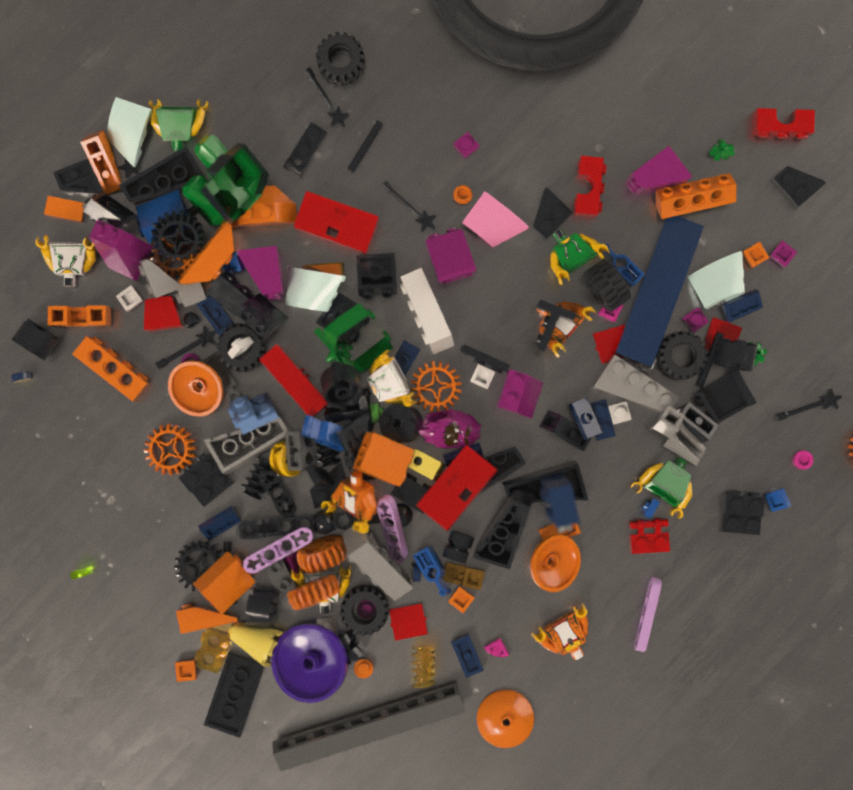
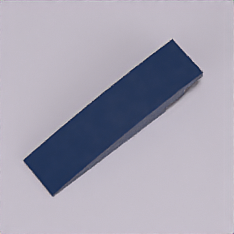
M679 216L665 219L646 267L645 275L641 280L628 313L627 321L615 351L616 354L652 367L704 226Z

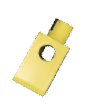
M415 449L412 454V462L408 467L437 481L446 464ZM421 458L422 463L418 465V460Z

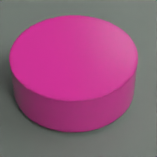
M800 450L793 455L792 461L796 468L808 469L813 464V456L808 451Z

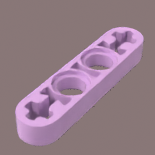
M386 494L377 501V511L388 554L391 560L394 559L397 563H402L408 556V549L396 501L392 496ZM387 518L392 519L394 524H390ZM391 534L395 535L398 538V541L394 540L391 537Z
M301 527L249 555L243 562L244 569L248 573H256L304 547L313 539L312 530L308 527ZM301 531L304 533L308 532V540L301 539L298 541L300 545L296 546V542L291 536L295 535L296 539L301 535ZM284 540L292 542L291 550L285 551L282 548L281 544ZM271 549L275 552L273 560L265 558L264 553L266 550ZM260 554L265 564L262 565V562H259L255 565L256 569L253 567L249 568V559L255 561L259 559L257 555Z
M651 577L634 643V650L646 651L661 591L662 579Z

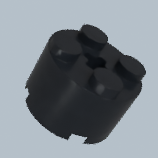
M28 318L22 323L11 340L45 361L58 343V337L45 328L41 331L42 327Z
M719 338L714 365L741 371H753L758 345L746 343L747 341L735 339V341H731L730 339Z
M337 361L333 362L322 373L320 382L326 403L331 407L343 408V405L347 404L352 406L362 397L359 373L355 367Z
M394 404L383 411L378 422L381 433L385 438L397 443H409L420 436L419 430L422 429L423 418L421 413L412 406L407 407L403 404Z
M251 587L250 590L253 591V595H248L246 617H249V622L246 621V626L270 628L276 622V613L273 612L274 606H278L279 595L275 593V589Z

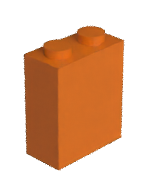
M366 432L352 469L388 484L401 486L406 478L405 472L407 467L412 462L414 450L374 432Z
M228 551L193 583L221 614L256 583L251 577L254 573L246 572L244 567L241 566L243 561L236 554L232 556Z

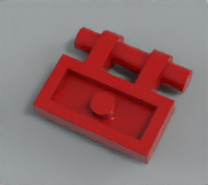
M659 517L654 518V520L637 519L636 521H629V528L637 529V534H629L631 554L670 552L669 532H661V527L669 526L668 519H660ZM654 527V533H644V528Z

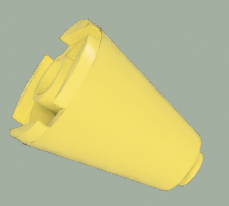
M238 621L236 624L233 623L228 634H230V639L262 666L268 668L271 665L270 660L273 657V649L284 632L272 628L246 626V623Z

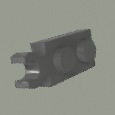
M217 352L201 361L216 371L223 385V394L227 393L226 398L229 403L232 402L231 396L233 394L242 397L239 391L234 390L233 387L238 384L228 368L220 361Z

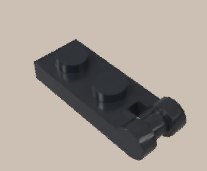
M310 122L293 152L284 163L283 168L290 169L295 172V175L301 177L328 134L327 131ZM296 159L301 161L299 166L294 163Z

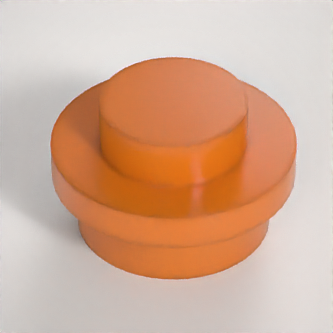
M466 185L456 187L453 193L454 200L459 204L469 203L472 199L471 189Z
M360 659L354 665V672L359 678H368L373 672V665L367 659Z

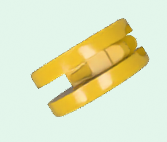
M286 441L277 442L270 452V466L278 476H297L301 471L288 470Z

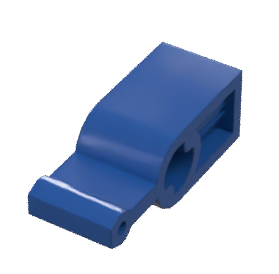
M605 243L610 253L603 251L602 254H606L611 260V264L621 274L628 287H633L645 274L626 255H616L610 249V245ZM616 260L618 262L622 260L624 263V268L622 266L618 268L616 266Z
M309 415L305 416L301 435L312 438L315 442L337 451L344 450L335 432L343 428L342 426L328 421H320Z
M426 547L412 555L425 579L436 583L439 594L442 597L450 594L451 589L447 587L443 580L445 576L444 566L433 547ZM433 568L437 570L436 578L432 575L434 572Z

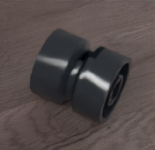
M451 530L448 538L450 544L446 545L443 557L466 564L469 556L467 550L472 547L474 537Z
M347 630L338 637L345 648L348 665L366 652L360 643L355 642L356 637L351 630Z

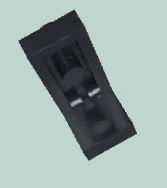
M539 300L536 309L550 314L545 316L542 327H545L542 334H538L535 345H538L536 350L544 353L558 317L573 322L576 313Z
M368 388L362 389V397L359 400V404L352 406L344 405L343 408L327 407L323 414L324 421L338 423L348 419L353 421L362 414L368 413V431H373L375 423H372L371 401Z
M550 410L547 411L539 426L582 451H585L591 438L583 439L578 425L572 423L563 415Z

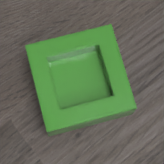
M380 403L370 404L372 423H379L378 419L383 413L384 407H381Z

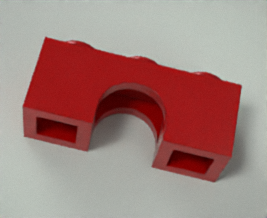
M757 108L753 112L752 135H758V138L777 136L778 139H787L789 136H796V139H808L809 136L815 133V110H794L791 113L789 124H783L777 119V109Z
M580 156L577 178L589 181L591 191L587 194L577 193L573 216L596 218L598 213L602 212L603 202L600 201V194L604 193L605 183L602 182V175L606 174L607 164H604V158Z

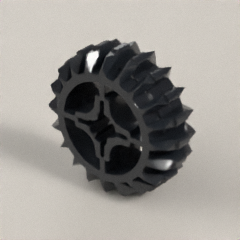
M172 210V215L170 216L165 212V219L159 216V223L154 222L153 227L155 229L151 230V235H153L151 242L155 243L153 245L154 249L158 250L160 256L165 254L166 260L170 256L173 262L176 261V258H180V261L183 262L184 257L190 260L191 253L197 255L196 249H202L200 244L204 243V237H202L204 230L201 229L202 224L197 223L196 216L191 218V213L189 212L185 216L182 210H180L179 214ZM183 225L189 227L194 234H190L189 231H185L183 229ZM179 230H180V235H179V238H177V242H176V238H175V237L177 236V234H178V232H179ZM162 238L172 242L173 247L168 246Z
M198 540L197 546L192 541L190 542V547L188 545L183 546L185 552L182 550L178 552L182 558H175V561L180 563L174 566V569H180L179 572L175 573V576H182L179 583L187 582L184 588L192 585V592L196 590L193 583L212 566L207 561V553L213 558L214 562L220 559L218 554L222 550L219 549L215 552L216 544L209 548V541H206L204 546L202 540ZM202 551L198 560L187 559L192 552ZM201 561L204 568L199 572V566H196V564ZM186 565L193 570V578L187 573Z

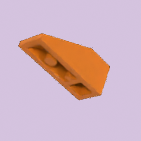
M104 130L85 136L80 143L103 191L109 194L121 190L119 185L122 184L112 147Z
M192 603L183 604L176 611L181 634L240 620V615L226 611L221 614L217 609L202 605L193 606Z

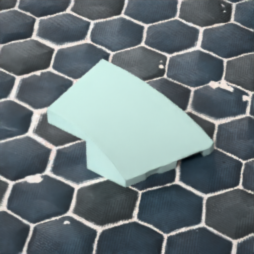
M116 97L109 116L107 139L136 168L142 154L141 146L147 134L146 127L153 111L150 108Z
M741 251L721 258L688 276L707 310L722 300L728 302L745 293V284L743 283L744 254Z
M290 267L285 305L328 312L333 299L338 294L336 290L340 283L345 281L346 276Z

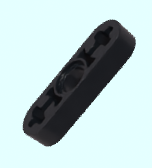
M263 469L258 475L259 483L278 513L284 517L292 516L296 511V505L274 471ZM267 475H270L269 478H270L271 482L274 483V484L271 485L269 482L266 481V480H267V478H266ZM281 488L280 496L274 498V490ZM282 501H284L288 505V510H284L285 507L281 503Z

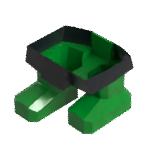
M207 135L195 146V154L207 167L206 172L210 179L207 180L204 176L200 175L193 176L183 186V195L209 225H221L224 220L231 224L244 215L260 198L266 186L269 173L245 144L237 143L228 151L216 135ZM224 206L231 207V212L229 214L226 213V208Z

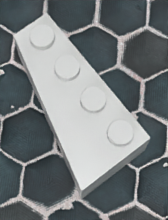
M422 268L401 276L402 283L399 284L403 294H407L410 299L407 303L410 310H414L417 315L414 319L418 328L422 327L424 334L421 335L425 344L430 345L433 354L455 346L452 334Z

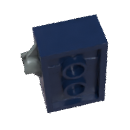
M563 474L540 479L542 487L540 491L543 501L545 500V512L550 524L553 523L558 528L559 533L565 530H572L571 525L580 523L571 483Z

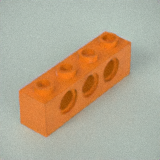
M731 173L656 190V209L661 219L736 202V182Z
M86 336L72 355L132 402H137L151 385L147 381L148 377L140 371L136 373L132 370L133 365L128 361L119 360L117 358L118 354L111 348L105 349L102 346L103 342L97 337L91 338ZM97 351H100L102 354L99 361L94 359V354ZM114 362L117 365V369L114 373H111L109 366ZM127 374H130L132 377V381L130 384L126 385L124 382V377Z

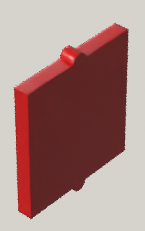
M712 317L704 339L705 349L710 350L717 332L724 334L723 338L730 339L731 341L739 339L742 327Z
M625 324L593 333L596 344L595 350L598 351L601 364L608 362L613 355L619 358L624 357L616 354L615 351Z
M422 603L389 609L390 627L393 629L395 641L428 634L425 622L427 617L424 616Z

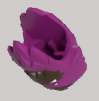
M453 409L426 414V418L423 419V429L419 430V434L425 437V442L434 444L438 448H464L466 445L471 446L476 440L481 439V424L477 423V420L472 415L465 414L462 411L457 412Z

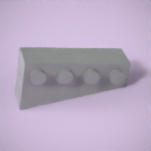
M616 355L610 358L591 386L593 389L661 413L668 405L674 407L679 399L678 396Z
M279 417L246 434H243L241 429H238L231 433L206 439L204 442L221 472L229 475L272 449L277 442L285 441V431H290L285 420Z
M352 526L342 533L347 549V558L350 562H355L359 570L364 575L367 574L371 582L375 586L378 585L386 597L389 596L395 602L413 589L409 576L394 559L391 561V557L383 546L380 548L375 540V536L371 532L369 534L358 533V531L353 530Z

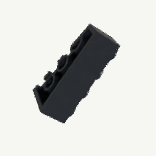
M184 147L119 186L128 201L136 203L175 190H181L193 176H204L190 150Z
M516 446L483 458L496 468L498 472L479 495L526 465V461ZM466 488L459 498L466 502L472 493Z
M575 460L502 482L507 500L513 491L517 489L533 494L532 503L545 502L540 491L542 489L540 479L563 474L572 485L575 500H589L579 464Z
M517 489L513 491L476 545L473 558L510 570L532 505L533 494Z

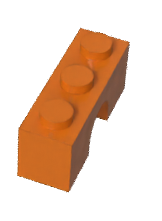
M106 305L86 307L48 306V326L111 327V307Z

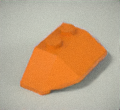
M265 186L260 198L244 215L231 223V228L242 229L294 224L297 218L296 204L276 186ZM224 206L226 208V213L229 214L231 212V207Z
M226 220L222 223L177 280L181 284L211 281V279L215 280L219 276L222 265L224 263L227 265L233 258L234 245L231 224Z

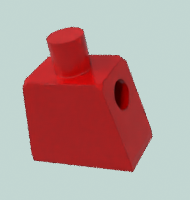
M163 295L157 298L145 299L144 331L151 332L184 327L175 297Z

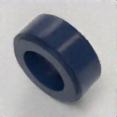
M29 371L11 375L12 383L32 379Z
M411 563L412 583L420 582L421 580L420 568L417 563Z

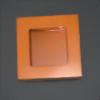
M760 242L742 252L751 268L769 258Z
M459 586L448 602L464 613L475 597Z
M195 659L175 662L177 682L197 679Z

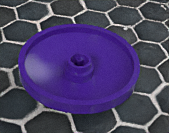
M301 624L286 631L278 639V644L273 649V657L271 659L274 678L282 691L289 697L304 703L320 702L336 693L345 680L348 667L346 651L340 639L331 630L318 624Z

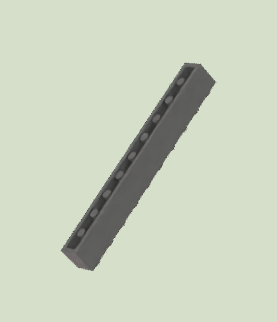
M457 683L272 741L273 755L280 771L292 769L293 767L329 757L333 754L465 713V708Z

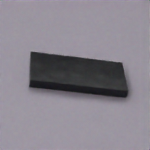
M229 651L203 726L240 738L265 666H262L254 659Z

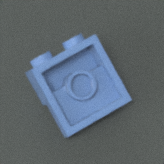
M267 392L257 395L251 400L248 399L247 395L238 397L230 402V407L227 408L235 428H240L243 434L279 418Z

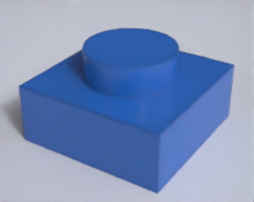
M238 252L232 253L233 258L227 265L223 264L226 273L232 274L245 269L242 260L238 256Z
M784 487L764 495L772 512L791 506Z
M654 498L651 501L647 500L642 507V510H644L642 515L651 519L660 502Z

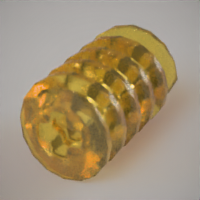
M428 646L412 647L416 652L412 653L411 656L416 657V660L411 661V664L416 665V668L411 669V672L416 673V676L411 677V679L417 681V683L412 684L411 687L429 688L436 683L432 679L436 674L434 671H431L435 669V664L431 663L435 661V656L431 655L435 653V649Z

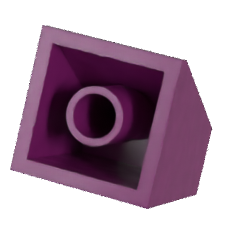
M668 146L634 171L626 180L628 183L626 185L632 193H636L638 196L656 192L657 189L685 183L693 176L671 147Z
M98 219L89 236L109 269L135 281L138 280L140 275L138 266L141 265L139 260L143 258L148 259L153 246Z
M457 227L446 230L447 233L439 235V233L429 235L428 239L425 240L439 286L473 276L477 271L463 230H458Z
M277 246L237 250L238 256L262 295L270 299V301L281 300V296H286L281 253Z
M509 369L506 373L496 408L532 419L543 382L530 375Z

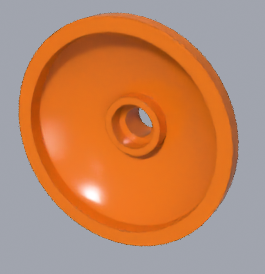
M185 361L176 366L169 376V395L173 403L182 412L191 416H206L215 411L220 405L223 398V385L216 371L209 365L200 361Z
M560 534L551 535L542 540L534 550L530 564L531 575L537 586L548 592H558L567 588L575 580L580 569L581 555L579 548L571 538Z
M495 691L485 697L478 708L477 726L479 732L493 746L499 748L518 746L532 732L534 726L533 709L528 700L516 691ZM509 719L510 722L509 724L505 725L503 724V720Z

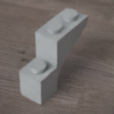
M146 258L139 260L141 265L138 268L142 277L146 276L148 283L145 286L149 295L153 294L157 298L176 290L177 293H174L177 303L182 304L184 307L207 299L200 282L181 284L173 280Z
M668 405L661 413L653 429L668 437L663 445L664 447L697 466L706 447L684 426L683 418L685 415Z

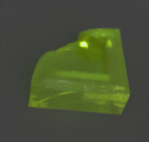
M92 565L70 572V576L74 580L93 574L95 570Z

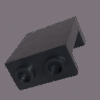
M738 369L727 373L694 392L696 396L694 400L697 405L702 407L705 415L717 424H720L723 420L746 407L757 403Z

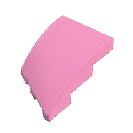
M487 192L482 194L462 222V224L475 232L479 239L492 248L529 228L525 222Z

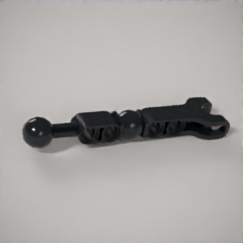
M396 504L402 528L407 527L413 520L412 510L406 504ZM322 510L316 514H311V517L308 515L246 519L237 525L236 534L240 539L244 540L288 535L301 528L299 525L300 520L307 519L310 522L309 528L313 533L317 532L326 535L333 530L337 531V528L340 530L349 529L357 522V517L347 511L339 512L336 515L335 512L332 514ZM378 512L367 522L368 525L380 523ZM340 516H346L349 519L346 526L339 525L338 518ZM387 518L389 523L394 524L392 519ZM282 521L290 523L291 527L288 531H283L280 528ZM244 525L251 527V533H247L244 530Z

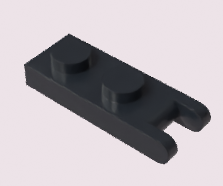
M462 345L460 348L461 353L474 358L475 363L482 366L488 364L492 366L491 370L502 374V372L506 373L509 369V364L472 347Z

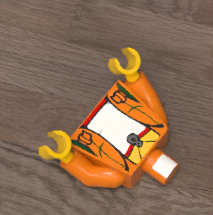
M567 301L556 303V306L576 313L573 322L559 317L547 345L553 350L556 357H560L557 353L558 350L562 349L566 352L562 344L585 318L589 321L593 320L588 316L591 312L596 314L592 307H585L578 303ZM536 309L544 317L550 315L549 313ZM544 319L539 323V324L541 325V327H540V333H541V334L543 333L544 328H545V327H542V323H543Z
M353 471L350 474L351 477L341 481L331 495L332 499L322 502L321 508H328L326 512H334L336 510V502H338V506L361 520V522L354 523L353 530L358 531V533H366L369 530L367 522L377 513L374 488L370 483L362 479L360 471Z
M581 604L582 608L580 610H577L574 606L572 611L542 629L538 627L540 632L537 635H534L532 632L531 635L544 648L553 653L560 652L562 655L570 652L574 660L580 659L584 656L580 645L586 642L585 637L588 635L587 610L584 604Z

